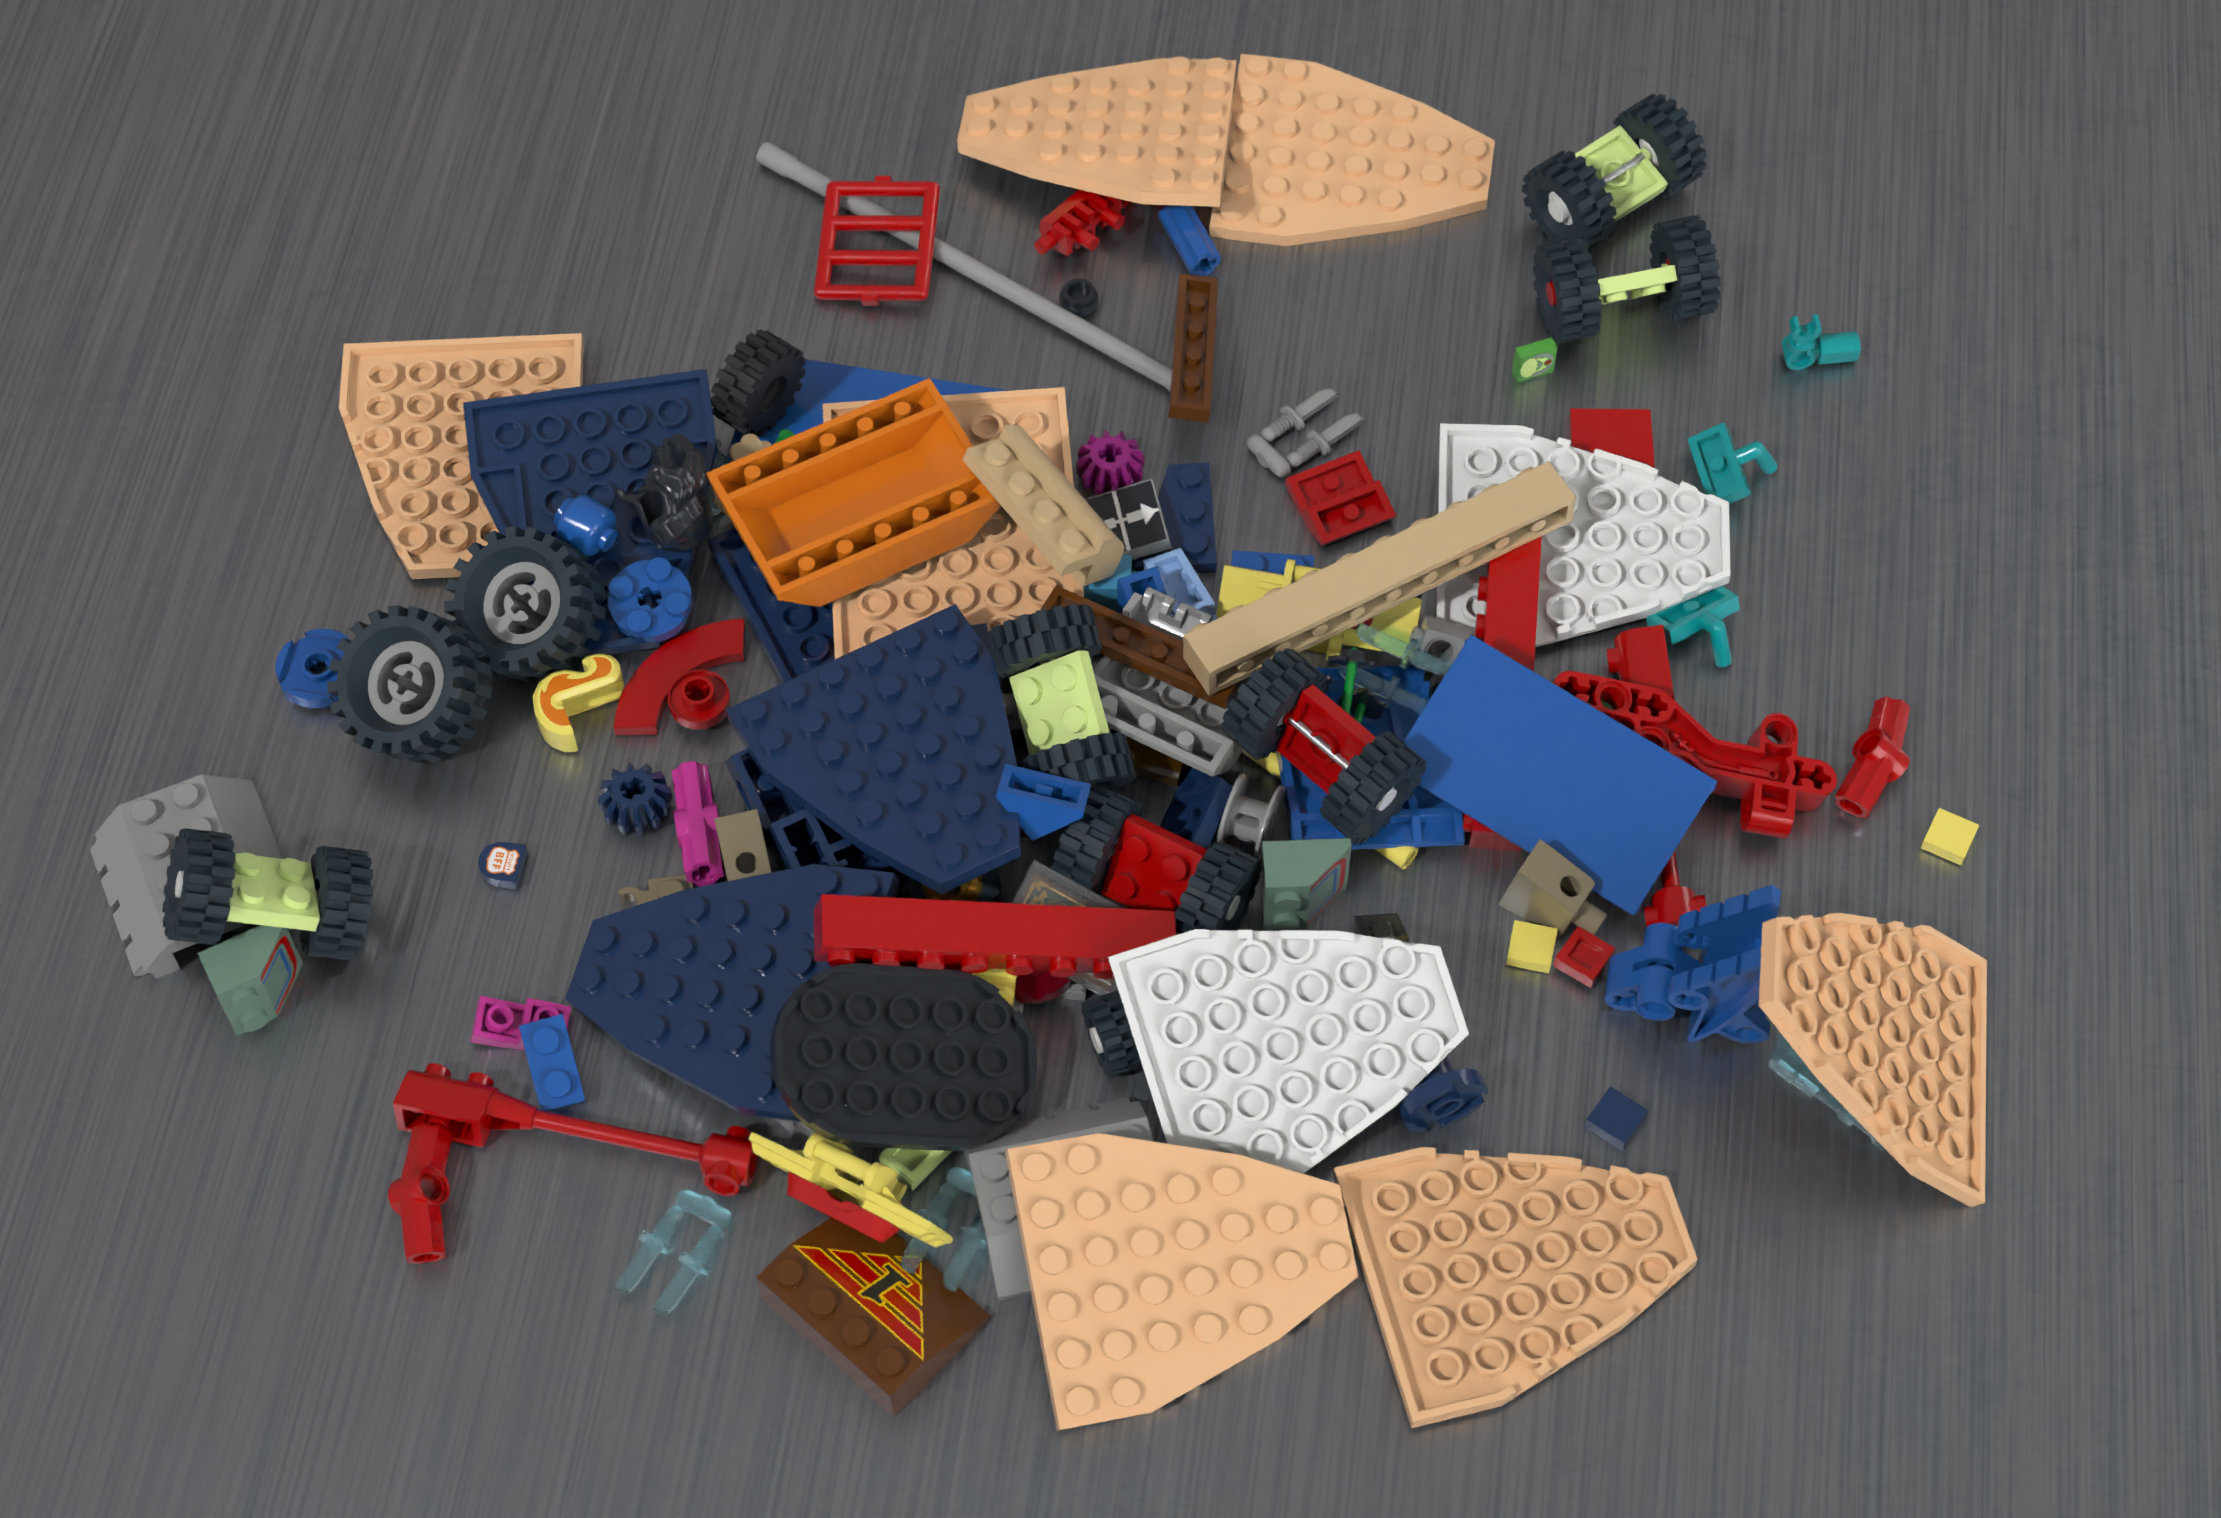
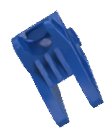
M1772 884L1749 892V896L1742 894L1726 899L1724 904L1717 902L1702 907L1700 912L1693 910L1684 913L1678 919V927L1668 923H1655L1647 926L1644 933L1643 946L1615 954L1610 958L1604 994L1605 1003L1614 1009L1635 1011L1639 1016L1658 1021L1672 1018L1675 1015L1676 1007L1690 1010L1687 1041L1691 1043L1715 1033L1740 1043L1766 1041L1769 1038L1771 1026L1770 1022L1766 1019L1764 1011L1759 1006L1762 923L1777 917L1780 907L1781 890ZM1684 946L1693 949H1703L1698 960L1684 952Z

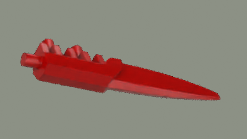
M1077 190L1041 220L1039 227L1041 237L1034 242V248L1041 255L1052 249L1069 256L1073 252V247L1079 249L1081 246L1094 251L1100 242V238L1096 236L1095 226L1104 228L1109 225L1116 230L1121 229L1125 222V217L1121 215V209L1126 208L1132 202Z

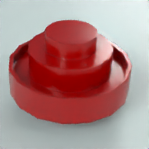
M705 669L691 670L680 675L672 682L668 691L669 710L674 720L683 727L694 730L708 729L719 724L727 716L726 709L731 707L729 687L725 680L715 672Z

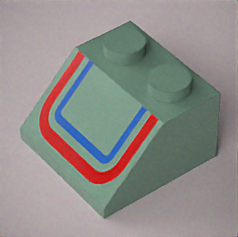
M1351 838L1262 841L1260 894L1263 930L1281 931L1307 928L1347 889Z
M259 925L198 953L236 1035L246 1031L259 1030L268 1021L279 1016L303 965L288 928Z

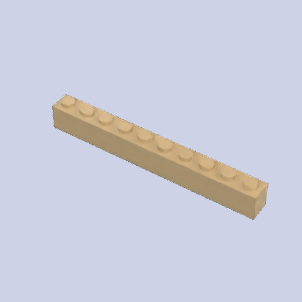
M1549 461L1535 468H1526L1516 477L1500 485L1493 484L1488 486L1481 494L1464 502H1454L1445 511L1428 519L1421 518L1411 524L1409 528L1395 535L1383 536L1375 541L1373 545L1357 553L1343 555L1332 565L1319 571H1309L1300 580L1283 588L1271 589L1262 598L1245 606L1238 605L1229 610L1226 615L1210 623H1200L1194 626L1188 633L1183 635V658L1208 696L1248 678L1255 669L1258 671L1262 668V663L1268 658L1272 660L1274 654L1280 650L1283 652L1285 648H1290L1300 653L1572 522L1576 496Z

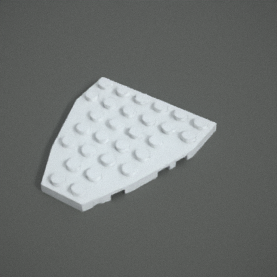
M1440 424L1438 514L1445 511L1454 502H1464L1481 494L1490 485H1500L1516 477L1524 469L1529 467L1535 468L1548 461L1576 496L1572 522L1542 536L1535 647L1643 619L1729 583L1731 574L1728 501L1712 494H1703L1695 486L1684 481L1680 485L1658 476L1659 470L1644 463L1599 449H1595L1594 453L1571 447V441L1558 437L1557 442L1536 436L1534 435V429L1522 425ZM1482 564L1437 586L1436 618L1471 628L1475 636L1477 613L1484 614L1485 602L1477 601L1479 576H1487V564ZM1436 641V649L1447 650L1450 646V643L1447 641Z
M1194 929L1108 957L1167 1144L1243 1155L1302 1174L1394 1108L1469 1034L1440 946L1363 936L1343 931H1226Z

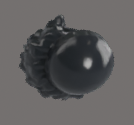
M675 434L672 438H665L663 445L656 448L653 466L648 470L649 477L644 480V485L636 492H625L621 488H617L616 496L620 501L634 507L645 529V535L657 549L680 552L689 550L702 542L710 532L713 519L709 501L703 491L706 484L704 459L693 442L689 441L682 434Z

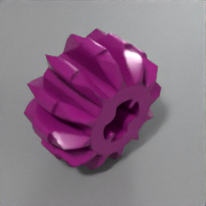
M1105 429L1102 438L1090 434L1087 445H1080L1076 473L1078 478L1082 479V485L1085 490L1095 489V494L1100 495L1141 482L1145 457L1143 451L1139 450L1136 439L1126 440L1123 431L1115 437L1110 436Z

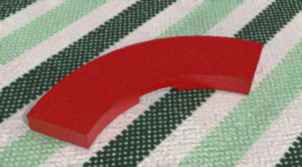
M724 620L696 627L680 634L654 651L634 672L624 688L615 713L613 727L615 736L657 735L661 715L668 703V691L672 682L680 675L691 670H708L722 664L743 662L745 658V620Z

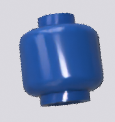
M587 494L579 495L576 498H567L561 504L554 517V524L557 526V537L579 550L585 556L595 555L600 550L608 551L618 536V530L615 529L616 514L610 508Z

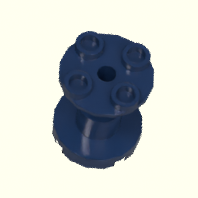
M1446 1056L1404 1097L1399 1104L1398 1112L1405 1127L1410 1132H1429L1430 1129L1427 1123L1438 1121L1440 1127L1443 1128L1470 1115L1484 1102L1481 1094L1488 1095L1489 1090L1482 1075L1477 1070L1467 1068L1453 1070Z

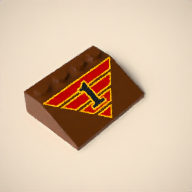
M829 1218L788 1245L756 1277L761 1299L893 1417L991 1319V1315L897 1233L883 1243H880L833 1218Z

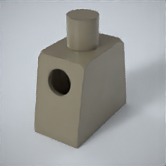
M757 809L714 818L727 881L771 873Z
M1541 839L1537 842L1499 902L1500 906L1532 924L1558 928L1556 937L1562 936L1570 922L1594 935L1607 916V913L1585 900L1595 886L1594 880Z

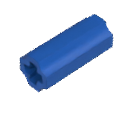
M1165 205L1158 212L1159 220L1190 275L1206 276L1213 273L1214 269L1221 264V256L1193 207Z

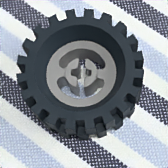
M517 526L505 527L506 536L494 530L485 535L488 542L486 546L474 542L467 548L473 555L469 562L459 558L453 567L462 573L458 581L448 579L446 590L454 593L455 596L454 601H444V612L454 616L456 620H453V622L458 623V626L467 629L475 636L471 640L472 642L482 645L486 655L478 659V661L489 664L492 671L514 680L516 678L529 683H535V677L541 680L553 673L554 669L558 671H572L575 669L571 659L576 656L583 660L591 653L584 645L588 638L598 642L602 631L593 627L595 619L605 620L606 608L596 604V599L606 598L604 586L593 581L600 577L596 567L587 563L588 558L569 544L548 533L527 526L526 531ZM531 581H535V583L531 586L526 585ZM517 592L528 598L529 606L524 601L513 597ZM531 608L535 612L547 617L543 622L541 619L530 615L532 612ZM528 628L535 629L532 632L525 633Z
M399 605L388 606V613L380 610L373 611L367 614L371 622L370 625L357 621L350 628L356 637L352 641L342 638L336 647L345 652L342 660H331L329 670L338 673L337 681H327L328 693L338 696L339 701L330 704L332 713L335 716L345 718L338 724L342 731L355 736L352 741L361 747L414 763H421L422 759L431 762L442 759L441 751L453 754L461 749L456 739L462 737L471 740L476 734L477 730L471 727L470 724L474 718L484 721L488 710L479 707L481 698L491 699L492 687L482 683V678L490 677L492 673L489 664L478 661L486 653L482 645L471 641L475 636L467 629L458 626V623L413 606H409V609ZM399 675L412 679L414 683L421 687L432 690L431 698L419 694L416 689L397 682Z

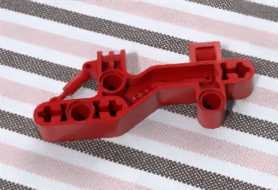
M1564 671L1552 682L1717 780L1716 789L1711 792L1712 794L1741 799L1740 826L1744 832L1785 840L1791 832L1795 810L1801 812L1816 810L1836 788L1837 776L1834 769L1828 763L1797 755L1798 729L1794 721L1784 714L1773 713L1766 716L1749 737L1747 745L1714 738L1671 696L1655 687L1577 671ZM1601 701L1611 705L1614 710L1606 708ZM1767 735L1772 736L1777 743L1772 742Z

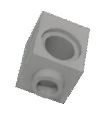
M1425 615L1421 627L1414 626L1408 642L1407 650L1412 651L1414 667L1445 676L1463 648L1465 640L1470 635L1474 636V632L1471 628ZM1444 640L1450 643L1449 648L1444 652L1435 653L1429 650L1430 645L1435 641Z

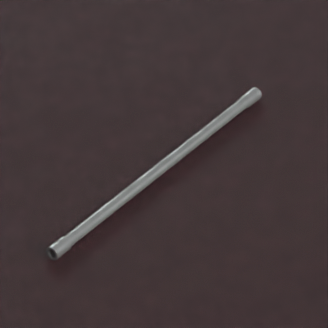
M765 142L757 152L756 160L758 163L783 177L793 179L825 197L827 184L834 181L798 161L795 156L770 142ZM841 197L840 206L855 215H895L865 197ZM886 231L918 249L920 231ZM935 237L934 259L1160 384L1170 392L1172 368Z

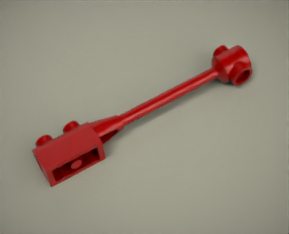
M1663 625L1634 628L1618 634L1614 639V648L1606 649L1609 674L1618 673L1619 680L1661 689L1674 699ZM1675 851L1661 872L1663 888L1652 895V906L1644 907L1646 927L1655 923H1668L1678 927V919L1681 915L1693 910L1700 912L1702 907L1707 906L1705 894L1695 896L1694 890L1680 886Z
M437 1063L428 1064L424 1072L409 1070L393 1101L397 1128L401 1131L412 1133L413 1127L421 1123L441 1125L451 1132L450 1139L453 1142L484 1148L492 1129H543L698 1162L702 1175L705 1177V1186L710 1191L722 1196L736 1195L741 1185L750 1186L759 1156L753 1152L752 1144L749 1140L751 1132L744 1127L731 1126L727 1129L726 1135L712 1133L703 1144L541 1111L538 1107L501 1092L499 1088L494 1087L493 1079L484 1073H470L467 1081L451 1078L452 1074L448 1068Z

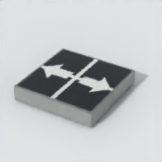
M1153 479L1085 499L1123 543V555H1132V560L1172 549Z

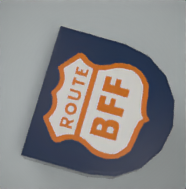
M496 842L488 845L482 850L478 858V866L483 879L488 884L496 887L517 890L528 855L526 845L509 842Z

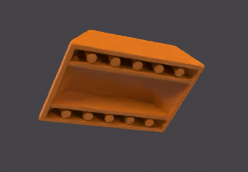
M930 378L706 473L708 482L777 600L821 607L969 542L1001 506L963 462L967 448L973 447Z

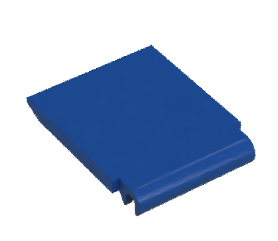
M1414 665L1376 666L1374 669L1357 667L1354 690L1356 688L1369 689L1377 695L1378 700H1382L1386 704L1380 719L1372 720L1364 716L1361 725L1375 737L1383 736L1385 732H1390L1404 741L1430 700V681H1424L1426 670L1414 667ZM1347 667L1316 668L1323 675L1332 677V683L1329 684L1330 689L1324 694L1339 706L1338 698L1343 695ZM1276 751L1281 783L1285 786L1284 800L1291 840L1347 838L1321 816L1320 808L1323 806L1321 803L1328 794ZM1417 786L1413 789L1412 792L1414 794L1411 798L1403 803V808L1400 812L1390 818V823L1385 827H1381L1378 834L1371 838L1369 836L1368 840L1364 843L1355 845L1351 842V850L1397 848L1403 846L1464 845L1462 812Z

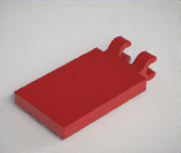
M1570 408L1569 430L1571 447L1594 453L1595 449H1599L1655 468L1651 409Z

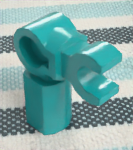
M1813 314L1812 320L1805 325H1800L1798 316H1793L1789 320L1790 332L1781 342L1786 366L1789 369H1805L1811 366L1814 361H1817L1818 364L1858 361L1861 345L1856 331L1821 334L1822 327L1818 314Z

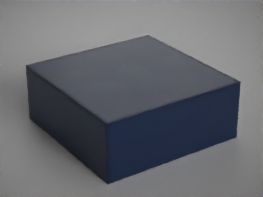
M1610 1086L1587 1117L1584 1127L1623 1151L1647 1118L1649 1110Z

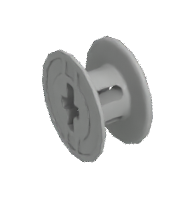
M1241 773L1232 788L1225 806L1216 842L1222 841L1229 845L1233 837L1255 844L1254 857L1261 860L1262 841H1272L1278 825L1284 801L1285 786H1278L1270 802L1265 803L1245 796L1247 775Z

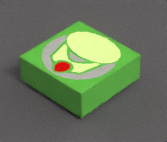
M1552 337L1515 348L1512 374L1517 383L1554 372L1558 347Z

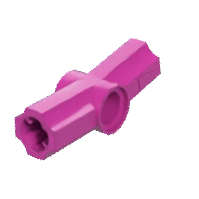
M696 761L684 762L676 769L671 770L677 810H674V820L679 848H682L684 873L686 874L687 882L701 887L715 884L719 878L724 876L720 844L714 818L719 817L717 804L713 802L711 775L709 774L708 765L700 764Z

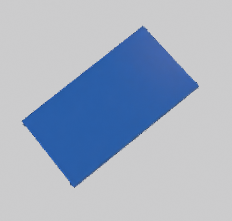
M1470 635L1465 640L1463 648L1403 741L1427 762L1425 774L1420 777L1422 780L1419 787L1528 853H1531L1537 842L1541 839L1594 880L1595 886L1591 890L1592 892L1633 917L1641 910V904L1710 793L1715 791L1718 782L1473 635Z

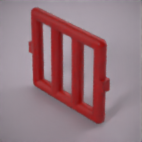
M875 176V181L829 182L825 193L814 296L818 300L861 301L863 306H879V301L926 300L930 287L940 195L939 184L935 181H892L891 176ZM841 197H924L922 216L839 215ZM837 231H920L918 250L834 249ZM832 266H916L914 285H830Z

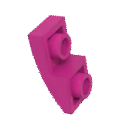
M480 995L470 1042L487 1046L525 1050L519 1029L520 1025L563 1014L566 1027L568 1028L571 1006L528 997L523 1005Z

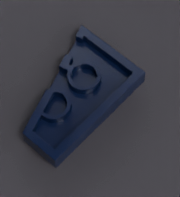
M1209 463L1169 464L1158 498L1172 549L1137 559L1135 571L1144 570L1143 560L1181 548L1196 573L1217 572Z

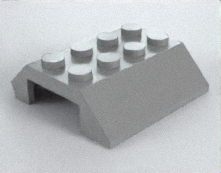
M1150 587L1146 589L1143 597L1134 592L1122 612L1124 616L1183 641V635L1188 633L1194 626L1200 623H1210L1213 620V616L1183 602L1178 607L1175 616L1172 615L1171 611L1176 599ZM1106 656L1101 658L1093 670L1109 728L1212 777L1231 770L1242 753L1243 748L1225 734L1221 728V723L1225 721L1222 719L1224 712L1230 709L1229 706L1226 709L1220 708ZM1251 678L1244 679L1241 685L1246 684ZM1236 691L1233 698L1237 697V695L1239 694L1238 691Z
M200 774L118 805L95 832L97 841L90 848V852L98 874L104 875L101 883L110 908L116 910L113 917L122 943L128 945L125 951L135 976L151 973L157 979L180 970L174 952L197 944L168 940L164 934L165 927H163L165 912H162L163 902L165 901L164 885H166L168 877L166 876L167 866H170L171 850L174 849V841L176 836H179L181 829L189 828L228 833L232 836L231 840H234L233 852L252 853L256 856L283 859L253 780ZM226 921L224 932L221 931V934L247 925V923Z
M1128 1098L1097 1104V1110L1091 1111L1089 1106L1053 1113L1054 1119L1046 1120L1045 1115L1015 1121L1010 1128L994 1140L982 1146L964 1150L988 1246L989 1263L998 1301L1031 1294L1005 1151L1010 1148L1096 1133L1153 1141L1148 1118L1140 1101L1130 1102Z

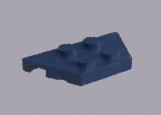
M1188 765L1159 827L1207 850L1209 848L1212 849L1214 843L1212 837L1221 823L1224 809L1233 787L1218 776L1212 777Z

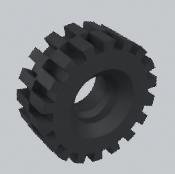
M757 330L756 335L750 333L746 336L745 343L740 341L735 346L736 352L733 355L728 354L724 360L727 364L724 369H719L716 375L719 381L713 384L711 391L715 394L711 398V404L714 407L713 415L744 435L754 434L761 437L765 435L766 429L771 431L776 426V420L778 418L782 420L786 416L785 410L788 405L792 407L796 399L793 396L795 392H800L802 383L799 380L805 377L806 369L802 367L806 364V360L802 356V351L767 330Z

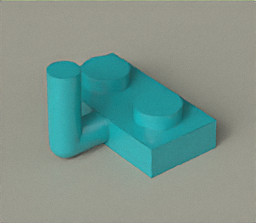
M1724 422L1687 439L1705 494L1717 496L1728 501L1729 504L1752 494L1742 467L1743 464L1755 460L1765 474L1774 473L1778 467L1777 462L1759 441H1754L1736 449L1730 429Z
M1720 586L1646 617L1647 626L1663 625L1665 640L1671 645L1688 639L1690 635L1702 629L1710 633L1715 665L1726 667L1732 663L1726 626L1722 620L1740 610L1738 595L1727 588Z

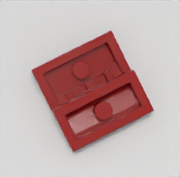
M1360 450L1290 476L1284 483L1300 515L1322 547L1396 517V513L1380 480L1374 481Z

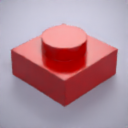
M1577 926L1555 957L1553 966L1592 988L1609 964V960L1614 955L1616 948Z

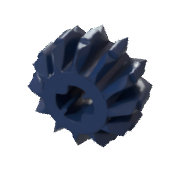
M629 762L626 768L627 771L622 773L613 768L611 773L612 780L602 781L600 787L602 795L599 796L598 804L600 810L604 813L606 823L610 827L618 825L619 831L623 835L632 828H635L636 832L642 837L644 827L649 825L658 830L660 825L659 818L669 817V803H671L673 797L671 788L666 785L665 776L661 771L653 773L648 763L639 770H635L634 765Z

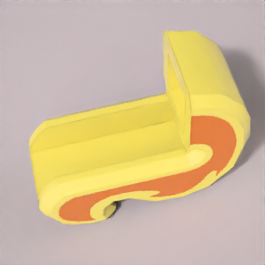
M600 653L587 656L582 660L584 672L561 670L549 674L538 683L532 696L534 712L539 730L544 740L551 747L565 753L578 751L574 732L568 717L620 699L624 691L623 676L620 664L611 655Z

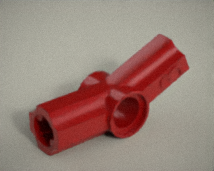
M1885 696L1875 700L1868 731L1864 732L1857 739L1852 748V754L1856 760L1838 789L1834 803L1842 811L1850 813L1857 818H1868L1887 783L1897 780L1906 771L1910 763V757L1902 750L1911 708L1902 699H1892Z
M421 1123L413 1127L402 1175L394 1180L388 1189L389 1203L394 1212L401 1216L405 1259L407 1263L411 1264L437 1262L446 1258L441 1204L447 1201L450 1194V1185L444 1173L452 1140L450 1139L451 1132L441 1125Z

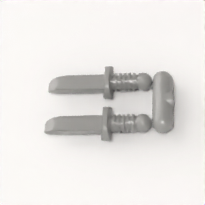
M1326 388L1316 392L1293 409L1288 405L1283 406L1280 409L1282 416L1270 423L1269 426L1263 428L1261 436L1257 434L1251 435L1247 440V446L1264 468H1269L1278 477H1286L1291 471V466L1298 467L1302 462H1306L1319 452L1323 456L1328 455L1332 451L1330 448L1332 444L1361 425L1365 419L1360 414L1352 413L1344 416L1319 434L1311 430L1306 434L1308 441L1295 449V452H1291L1286 460L1268 442L1274 441L1276 437L1281 436L1292 427L1297 431L1305 427L1304 420L1337 398L1339 395L1331 388Z

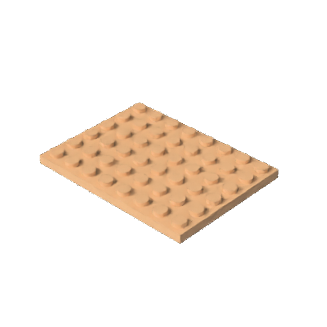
M1065 387L941 395L973 446L999 438L1004 426L1019 425L1074 486ZM876 400L824 403L823 422L825 423ZM1000 506L969 542L832 601L835 659L954 604L957 605L970 625L987 623L988 631H991L993 627L1003 625L1002 622L1009 619L1015 620L1020 615L1036 613L1035 611L1041 609L1056 585L1084 597V589L1071 573L1061 576L1004 508Z

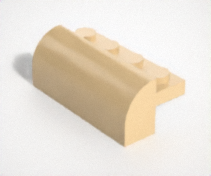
M1004 426L999 438L967 448L963 462L1061 576L1071 573L1078 583L1084 587L1114 575L1124 553L1123 543L1021 426Z

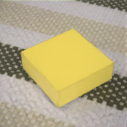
M1939 808L1921 849L1962 865L1977 833L1979 824Z
M1514 920L1506 965L1549 974L1558 928Z

